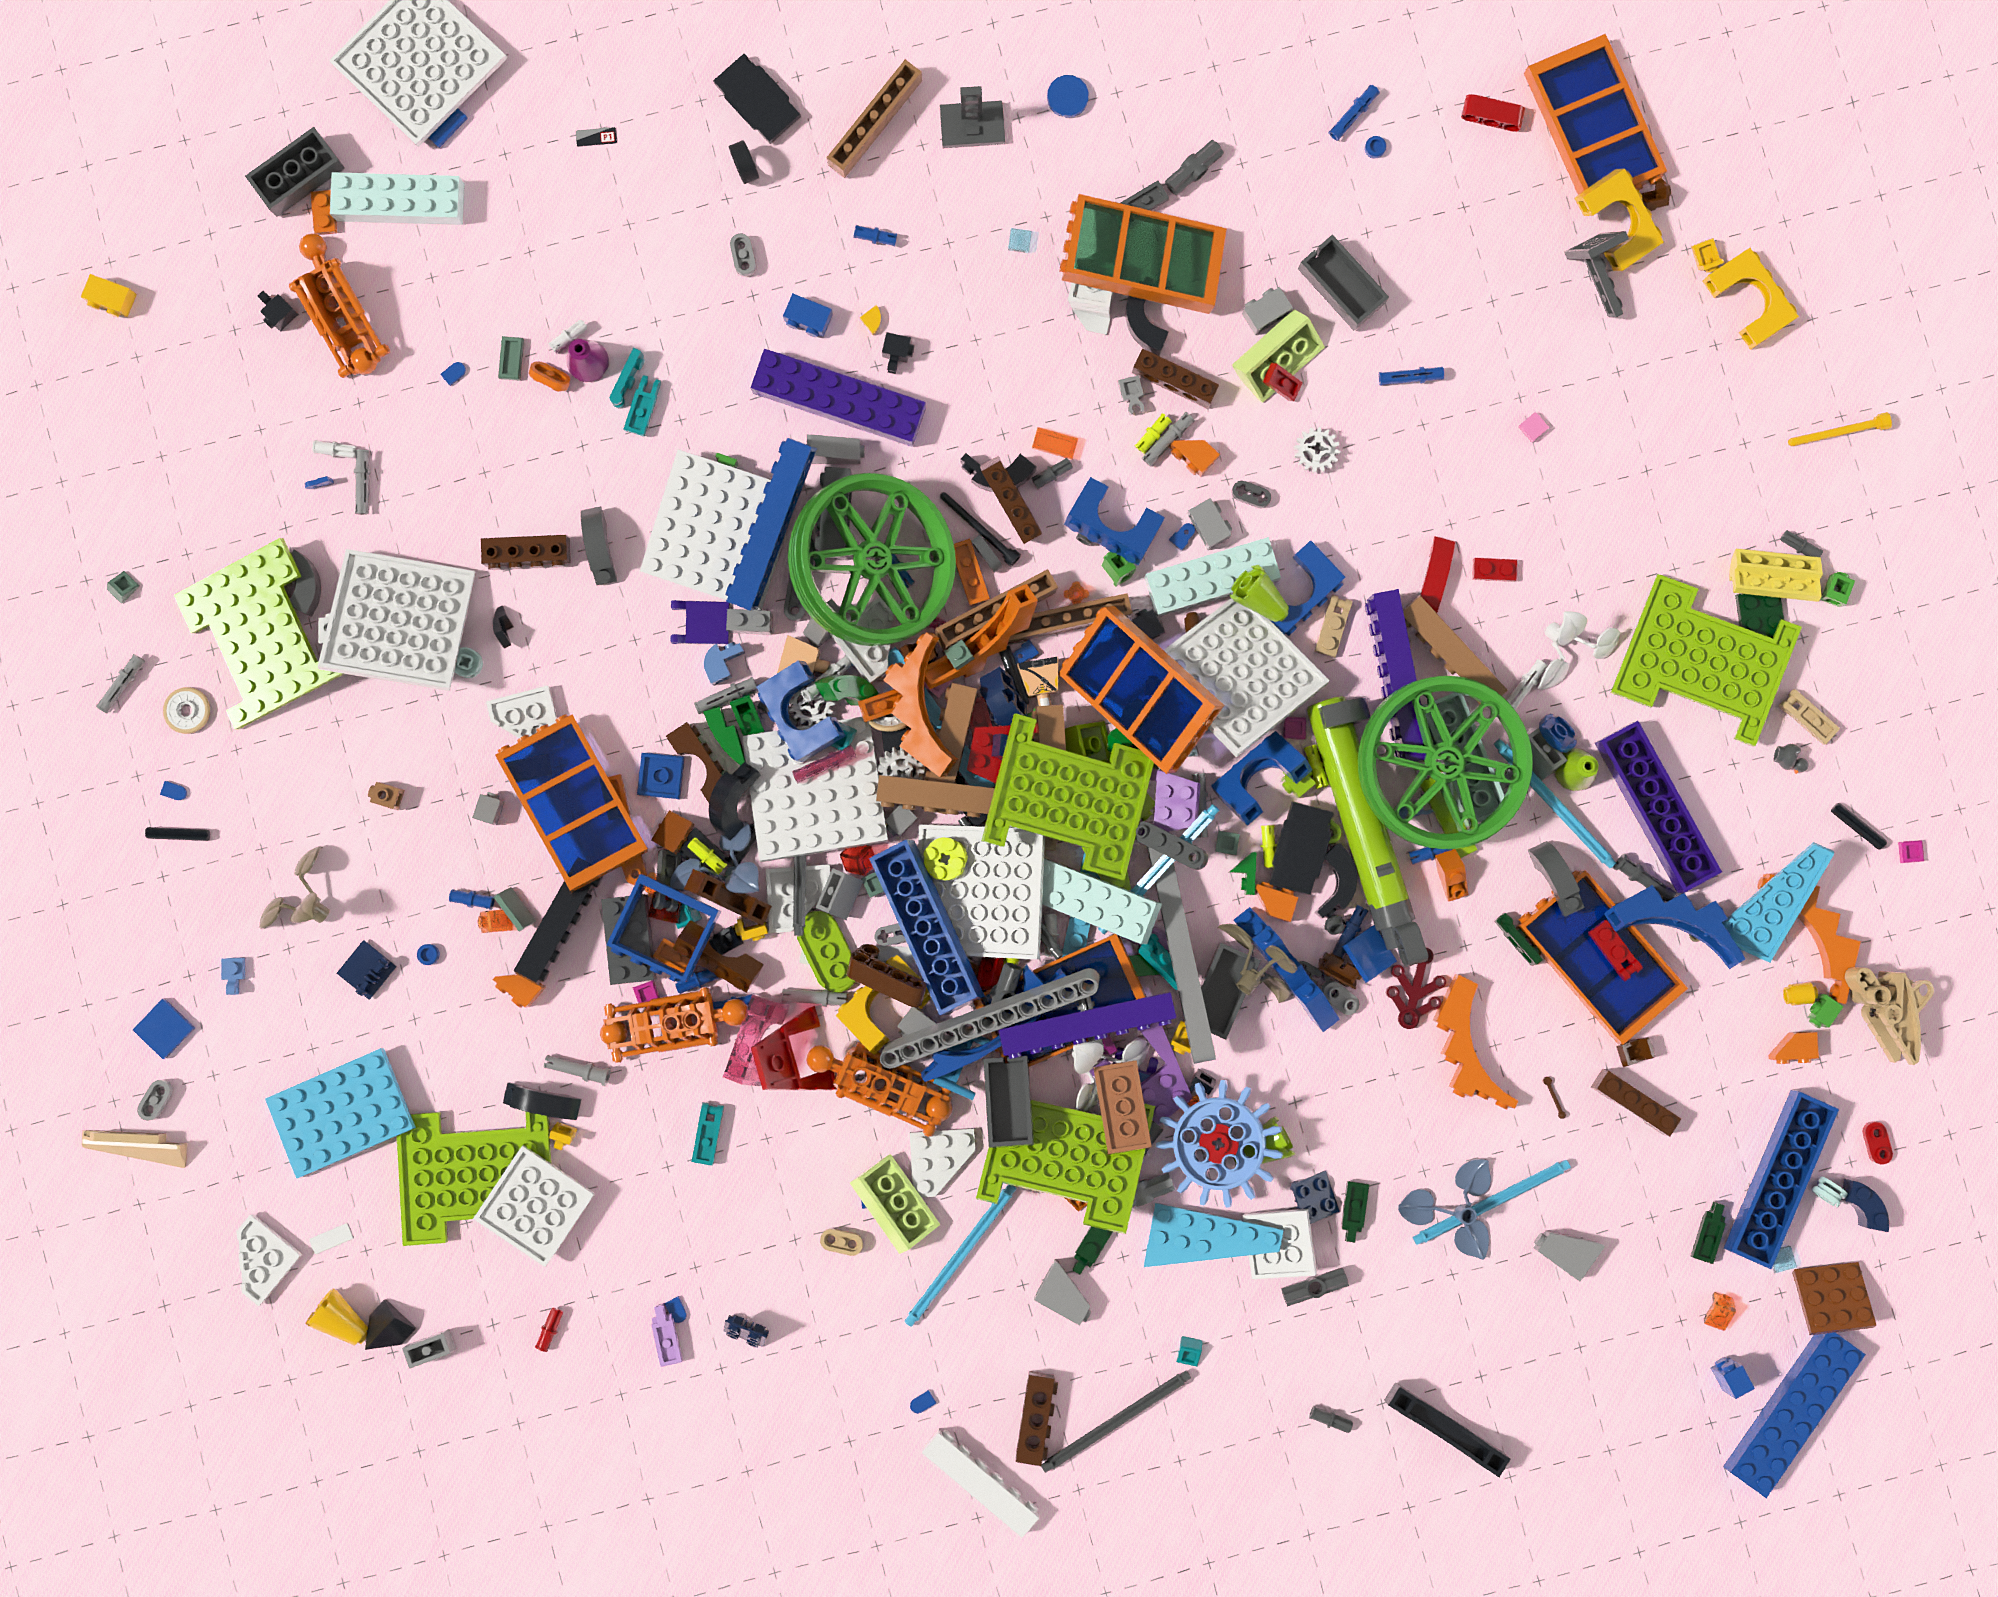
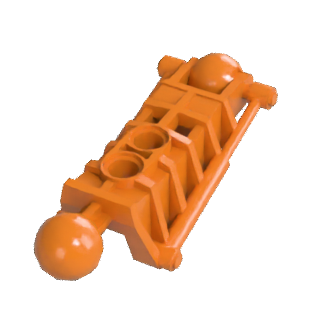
M306 234L300 239L299 250L306 259L312 260L315 269L294 279L293 282L289 283V289L296 292L319 335L324 338L340 366L338 375L345 378L351 374L356 375L359 373L365 375L372 373L376 369L377 363L381 361L380 357L389 354L390 349L388 345L381 344L364 314L365 311L340 268L341 261L338 258L326 261L324 258L327 249L326 242L318 234ZM343 317L346 325L340 328L337 320ZM363 342L365 348L362 347L354 352L351 351V348ZM337 351H341L347 365L343 363Z
M707 987L701 988L700 991L655 998L647 1002L618 1007L610 1003L604 1006L607 1019H603L604 1024L600 1029V1037L608 1049H612V1060L615 1063L621 1062L623 1057L657 1051L660 1053L707 1044L710 1047L717 1046L718 1032L716 1022L725 1021L731 1026H740L749 1017V1009L747 1004L739 999H731L724 1004L723 1008L714 1009L712 995ZM646 1007L643 1013L639 1011V1008ZM630 1010L626 1016L615 1017L616 1012ZM693 1014L696 1015L698 1019L696 1025L693 1024L691 1021V1017ZM659 1015L660 1023L652 1024L651 1016ZM672 1018H675L677 1021L676 1028L671 1025ZM621 1021H629L632 1041L624 1042L627 1038V1029ZM661 1027L662 1036L654 1037L653 1029ZM646 1043H648L649 1045L652 1046V1047L644 1048ZM633 1046L636 1050L622 1052L620 1047Z
M858 1042L856 1047L847 1051L843 1061L834 1058L831 1049L826 1046L818 1045L810 1049L806 1060L807 1065L812 1071L822 1073L831 1070L838 1073L833 1085L837 1088L835 1094L839 1098L847 1097L889 1117L894 1116L923 1129V1133L927 1137H933L936 1130L935 1126H940L941 1122L947 1120L952 1113V1103L950 1102L952 1097L949 1096L952 1091L941 1087L942 1092L927 1087V1082L933 1084L934 1079L925 1082L920 1072L906 1064L888 1069L883 1067L880 1062L881 1053L872 1054L861 1042ZM867 1057L873 1059L874 1062L867 1060ZM860 1070L865 1071L864 1079L856 1081V1072ZM897 1070L905 1073V1075L897 1073ZM912 1075L922 1080L920 1082L912 1080ZM878 1079L885 1080V1085L881 1089L875 1088V1082ZM895 1079L905 1083L902 1091L892 1087ZM890 1091L900 1095L898 1101L888 1097ZM925 1092L934 1095L926 1103V1114L917 1111ZM902 1110L907 1112V1114L905 1116L898 1113L897 1111ZM914 1116L928 1121V1124L926 1123L925 1125L912 1118Z

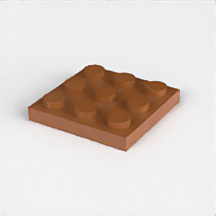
M1859 1262L1793 1270L1792 1274L1809 1336L1869 1329L1877 1326Z

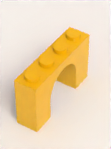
M1615 169L1574 197L1583 216H1594L1615 201L1620 202L1627 208L1631 219L1630 229L1627 233L1629 239L1604 252L1613 271L1625 270L1664 243L1661 238L1662 233L1660 229L1655 226L1651 219L1652 214L1650 210L1644 206L1641 193L1635 189L1632 183L1633 178L1625 169Z
M1748 248L1709 274L1702 282L1714 298L1739 283L1751 284L1761 292L1765 303L1762 315L1739 332L1751 350L1799 316L1795 306L1786 299L1783 289L1777 286L1772 279L1771 272L1764 268L1760 262L1759 255L1752 251L1751 248Z
M898 955L889 958L885 962L921 979ZM864 986L856 990L853 995L854 997L849 1002L839 1007L838 1013L835 1016L875 1055L890 1039L874 1024L870 1015L872 1001L880 992ZM927 987L922 1005L919 1006L920 1009L932 999Z

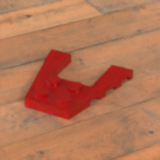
M1036 724L1033 733H1037ZM1011 725L975 727L967 771L996 784L1002 761L999 758L992 757L993 735H1009Z
M815 1006L808 1007L751 1047L762 1090L832 1091L837 1089L833 1085L835 1075L831 1070L800 1077L789 1039L791 1035L821 1026Z

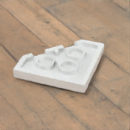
M878 597L865 607L856 625L871 629L892 628L894 614L882 598ZM830 633L865 680L872 683L886 672L890 645H858Z
M549 685L485 701L491 723L517 738L527 734L530 737L537 733L536 730L546 724L551 726L556 723L557 714ZM561 730L531 745L543 753L565 748Z
M830 864L806 866L805 916L819 901L831 873ZM794 867L765 869L767 903L772 906L768 914L769 933L792 932L794 930Z
M974 1128L936 1130L933 1137L925 1136L923 1131L909 1133L912 1182L921 1198L935 1197L974 1153Z
M252 1213L238 1228L236 1237L239 1243V1269L242 1275L241 1291L243 1295L259 1307L302 1256V1253Z

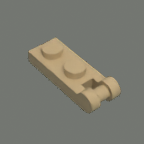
M1331 595L1314 652L1333 658L1336 657L1353 600H1342L1336 595ZM1335 606L1343 608L1341 614L1334 612Z
M1793 689L1788 694L1787 700H1783L1778 705L1779 708L1788 713L1821 744L1826 745L1840 728L1801 693ZM1795 702L1801 705L1797 710L1793 707Z

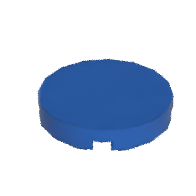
M1063 75L1051 82L1047 90V102L1054 114L1065 118H1073L1080 115L1087 106L1089 92L1086 84L1080 78L1074 75Z
M1554 714L1545 715L1539 722V729L1544 739L1554 749L1564 753L1570 752L1577 744V739H1574V729L1562 717H1554Z

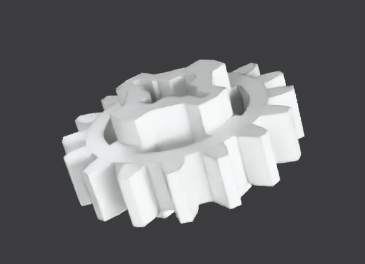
M1320 426L1317 431L1310 427L1308 434L1303 431L1301 433L1302 438L1297 437L1296 439L1299 445H1294L1293 450L1298 451L1294 458H1300L1297 465L1304 464V471L1311 468L1312 474H1315L1317 469L1324 473L1325 467L1330 470L1332 468L1331 462L1336 463L1338 459L1335 456L1340 454V450L1335 449L1340 443L1333 441L1336 435L1329 436V429L1321 432ZM1314 437L1313 442L1304 444L1306 440ZM1315 446L1318 447L1319 454H1315V450H1313ZM1304 455H1307L1311 461L1307 460ZM1329 456L1325 462L1320 463L1322 457Z
M806 687L793 695L794 700L789 702V704L794 706L789 709L790 712H796L793 718L795 720L801 718L800 723L802 725L808 721L809 726H812L813 722L819 723L821 719L827 718V714L833 715L830 707L835 706V703L825 701L822 695L813 698L814 701H817L814 704L815 708L806 706L809 702L804 698L802 702L798 703L801 691ZM826 703L824 711L820 714L819 710L821 706ZM808 711L812 717H806L801 712Z
M893 747L892 753L885 751V758L880 757V764H878V772L882 776L922 780V773H925L924 765L901 747L898 751Z

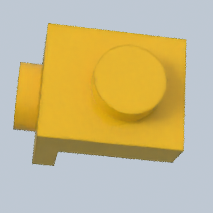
M1714 238L1691 246L1698 270H1706V273L1717 270L1719 268L1718 265L1724 263L1723 258L1719 257Z
M739 916L737 917V923H734L737 936L741 935L742 941L750 938L753 941L765 938L764 934H768L766 922L764 925L756 924L745 928L743 918Z
M1180 1020L1170 1044L1174 1046L1172 1050L1182 1055L1185 1052L1191 1053L1185 1022Z

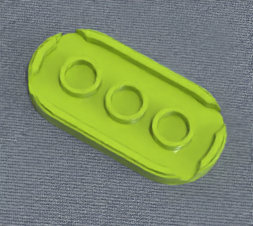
M823 911L807 913L805 916L804 936H797V940L818 983L831 992H843L849 989L855 983L854 980L846 975L852 952L837 921L832 915Z

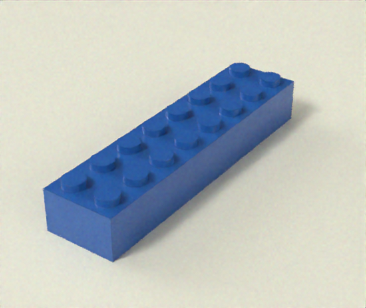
M788 437L786 441L783 440L778 451V453H781L779 461H775L772 466L771 473L773 477L771 482H767L765 485L763 503L760 502L757 506L755 514L758 517L756 522H752L749 528L748 535L751 536L748 544L744 543L740 555L743 557L741 563H737L734 568L733 575L735 579L733 584L730 583L727 587L725 595L728 598L726 602L749 611L758 609L816 454V447Z
M905 839L869 858L922 978L927 985L939 1016L949 1015L985 997L933 880L926 870L924 860L915 841Z
M1790 1090L1723 1249L1768 1269H1772L1838 1114V1108L1800 1091Z
M1837 1333L1813 1335L1723 1465V1468L1767 1499L1866 1354Z

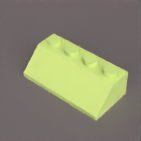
M1294 309L1235 361L1232 367L1239 379L1263 403L1275 392L1263 383L1271 363L1280 365L1290 374L1294 375L1325 346L1309 317Z
M891 1154L881 1159L850 1182L852 1188L899 1254L912 1248L940 1225Z

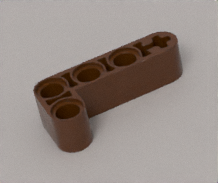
M863 944L851 954L846 972L850 979L910 1007L922 1005L927 987L926 983L878 960L880 952L878 947L872 944Z

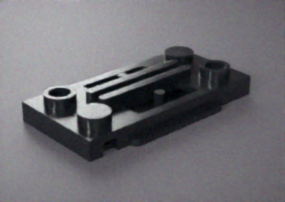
M745 53L713 80L715 86L724 94L725 100L769 144L774 142L801 118V114L789 102V96L761 66H756L751 62Z
M1295 801L1291 802L1273 857V868L1268 882L1270 885L1311 895L1315 878L1320 876L1325 859L1324 856L1326 855L1332 833L1329 830L1331 819L1334 816L1333 811Z

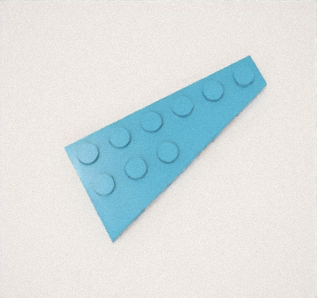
M1812 842L1727 917L1728 919L1722 924L1728 929L1732 939L1742 951L1771 963L1833 858L1834 851Z
M1155 1203L1143 1268L1280 1252L1284 1229Z

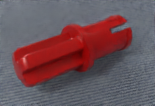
M552 1308L545 1324L541 1326L542 1332L535 1345L536 1349L548 1352L554 1335L558 1333L556 1329L563 1315L560 1309Z

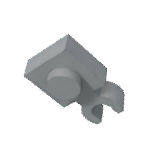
M1139 375L1118 380L1123 402L1129 401L1130 403L1128 406L1129 414L1133 415V406H1139L1141 413H1143L1144 404L1139 398L1144 397Z

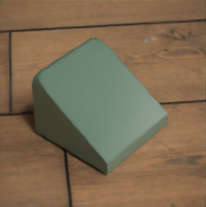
M125 571L107 582V591L121 604L139 587V584Z

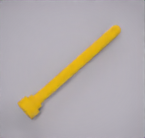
M1888 412L1877 414L1873 420L1790 438L1788 445L1797 446L1871 428L1880 429L1881 431L1890 429L1892 427L1891 416Z

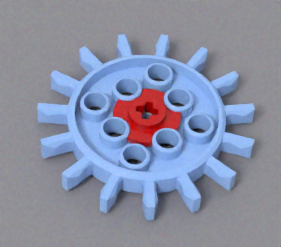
M1220 1080L1219 1096L1209 1099L1201 1082L1195 1084V1091L1200 1102L1189 1106L1184 1098L1178 1095L1174 1098V1101L1184 1111L1180 1120L1175 1121L1170 1117L1164 1116L1160 1119V1122L1165 1126L1175 1129L1173 1141L1162 1140L1156 1143L1157 1148H1173L1176 1161L1166 1164L1162 1171L1163 1173L1171 1172L1175 1168L1180 1167L1187 1177L1180 1183L1177 1191L1179 1193L1184 1192L1192 1182L1202 1186L1203 1191L1200 1196V1205L1203 1206L1209 1200L1211 1189L1222 1190L1223 1202L1226 1208L1232 1206L1233 1199L1230 1190L1241 1186L1246 1196L1252 1200L1256 1195L1248 1182L1249 1179L1255 1174L1268 1182H1272L1274 1179L1270 1172L1261 1168L1264 1156L1274 1159L1283 1157L1282 1152L1266 1148V1136L1278 1134L1282 1131L1281 1126L1263 1129L1259 1120L1262 1114L1268 1112L1271 1105L1266 1103L1253 1112L1245 1105L1252 1089L1248 1086L1242 1090L1238 1101L1227 1098V1080ZM1223 1107H1228L1232 1112V1116L1228 1120L1221 1117L1220 1112ZM1206 1118L1213 1122V1129L1211 1131H1206L1202 1126V1122ZM1235 1126H1240L1243 1129L1244 1133L1241 1138L1233 1136L1232 1129ZM1186 1130L1194 1132L1195 1139L1193 1142H1187L1184 1139ZM1221 1138V1142L1225 1143V1146L1220 1147V1149H1218V1145L1215 1144V1141ZM1246 1145H1251L1255 1148V1155L1253 1157H1247L1244 1154V1147ZM1198 1149H1203L1206 1152L1207 1157L1204 1161H1199L1196 1158L1195 1153ZM1228 1156L1234 1157L1237 1161V1165L1233 1169L1226 1166L1225 1160ZM1209 1168H1215L1218 1171V1178L1216 1180L1208 1178L1207 1171Z

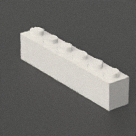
M938 1428L924 1445L921 1453L1011 1530L1023 1538L1039 1519L1038 1508L1029 1500L1026 1503L1020 1497L1021 1493L1016 1488L1006 1486L1004 1484L1005 1480L998 1473L992 1474L987 1469L988 1466L980 1458L977 1460L970 1455L971 1451L965 1445L961 1444L959 1446L954 1442L955 1438L947 1430L941 1431Z

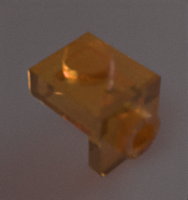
M503 910L480 912L477 922L481 933L513 930V923Z
M1714 1292L1712 1294L1713 1303L1703 1318L1704 1324L1725 1331L1736 1313L1735 1302L1733 1298L1726 1294Z

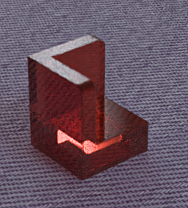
M864 845L846 848L839 854L846 872L865 876L873 868L869 859L875 855L872 846Z
M654 892L648 917L678 924L683 903L678 901V908L675 912H668L665 908L661 910L653 908V900L656 892Z

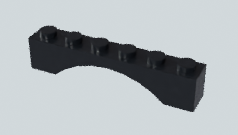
M1396 1382L1384 1399L1388 1406L1437 1435L1499 1478L1511 1460L1504 1452Z

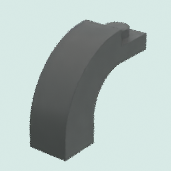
M602 506L581 510L582 536L590 571L593 573L596 586L617 582V575L608 545L607 523Z
M294 549L291 555L301 577L296 579V587L290 601L293 608L312 617L321 597L320 576L314 564L305 555Z
M1366 697L1342 701L1319 708L1324 729L1349 723L1357 724L1369 720L1371 717Z
M1548 841L1528 849L1534 868L1545 877L1550 885L1562 915L1566 917L1585 908L1579 895L1580 889L1557 849Z

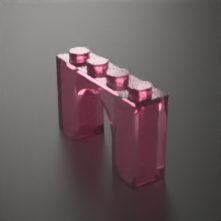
M752 994L723 1078L741 1085L761 1086L751 1047L761 1041L764 1033L772 1024L783 1025L790 1006L789 1004L773 998Z

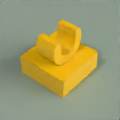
M557 1122L549 1136L550 1139L556 1140L554 1148L562 1151L563 1146L566 1144L570 1145L576 1136L577 1128Z

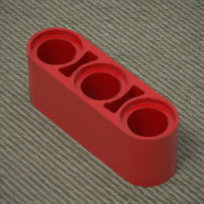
M1469 94L1465 97L1461 118L1465 121L1517 132L1521 130L1525 107L1506 101Z

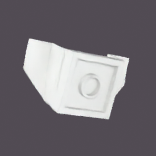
M1104 249L1086 259H1077L1075 269L1113 277L1117 252ZM1071 283L1068 303L1086 331L1107 335L1111 319L1109 311L1114 292Z

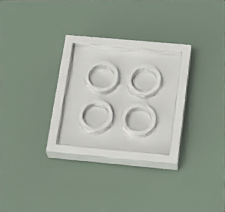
M1308 1209L1245 1213L1243 1215V1221L1284 1229L1280 1252L1248 1256L1252 1280L1316 1276L1317 1269Z

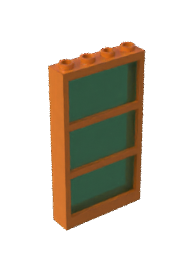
M1078 194L1076 201L1071 202L1069 213L1073 215L1072 220L1068 221L1066 228L1069 238L1065 240L1063 252L1066 253L1065 259H1062L1059 272H1063L1062 281L1201 313H1211L1216 302L1227 228L1083 194Z

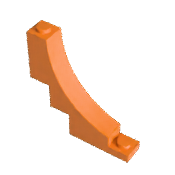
M1763 874V877L1758 881V889L1763 887L1775 875ZM1816 885L1799 913L1798 918L1806 926L1817 945L1823 965L1824 978L1835 981L1830 988V997L1839 1004H1846L1850 987L1846 983L1845 973L1849 968L1855 967L1861 941L1836 935L1841 914L1816 908L1820 886Z

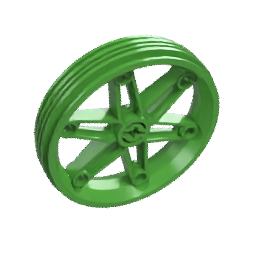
M878 473L850 475L818 491L801 510L791 533L788 550L791 581L804 609L823 629L838 638L858 645H890L906 640L923 631L933 622L945 606L955 578L956 558L954 543L948 525L938 508L923 492L910 483L893 476ZM856 491H872L888 495L871 530L844 494ZM895 499L899 503V508L894 503ZM835 500L840 505L839 509L835 506ZM826 508L847 548L809 552L814 526ZM906 508L918 518L924 527L932 548L894 546ZM889 514L894 517L885 543H882L876 539ZM844 515H847L865 541L859 545L843 518ZM891 554L918 555L919 561L892 564ZM929 554L933 556V562L930 560ZM853 555L854 565L825 564V558ZM810 557L815 560V566L811 565ZM934 567L931 589L925 602L918 610L898 571ZM812 572L851 574L838 613L822 597L815 584ZM888 575L902 601L901 604H898L881 581V578ZM862 576L869 581L856 606H854L852 601ZM874 590L901 623L897 627L888 629H871L856 624ZM906 610L910 613V619L906 616ZM846 612L851 616L850 622L846 619Z
M1429 677L1414 681L1396 690L1374 711L1364 729L1359 745V780L1363 794L1373 813L1397 836L1416 845L1428 848H1464L1480 843L1499 832L1514 817L1522 805L1532 776L1531 743L1518 713L1495 690L1483 683L1464 677ZM1455 692L1469 696L1481 702V704L1450 735L1431 693ZM1421 695L1427 698V704L1424 707L1419 703ZM1412 701L1424 746L1380 742L1381 735L1390 719L1399 709ZM1485 707H1488L1491 712L1488 718H1485L1482 713ZM1429 712L1443 741L1433 745L1425 716ZM1496 717L1503 725L1509 737L1513 754V765L1471 754ZM1477 721L1480 724L1461 750L1454 743ZM1380 745H1383L1386 749L1383 757H1380L1377 753V748ZM1395 750L1425 753L1424 764L1395 757ZM1376 759L1420 771L1394 809L1390 806L1381 790L1377 776ZM1445 759V761L1454 763V765L1445 766L1441 762H1436V760ZM1466 761L1495 768V775L1464 772ZM1507 768L1512 771V777L1509 780L1504 775ZM1429 775L1436 782L1413 804L1410 801ZM1466 779L1510 783L1500 805L1489 817L1478 824ZM1457 780L1465 811H1459L1447 783ZM1440 790L1459 832L1447 834L1433 833L1415 827L1408 822ZM1402 807H1405L1408 811L1404 819L1399 815V810ZM1466 818L1471 822L1468 830L1463 827V821Z

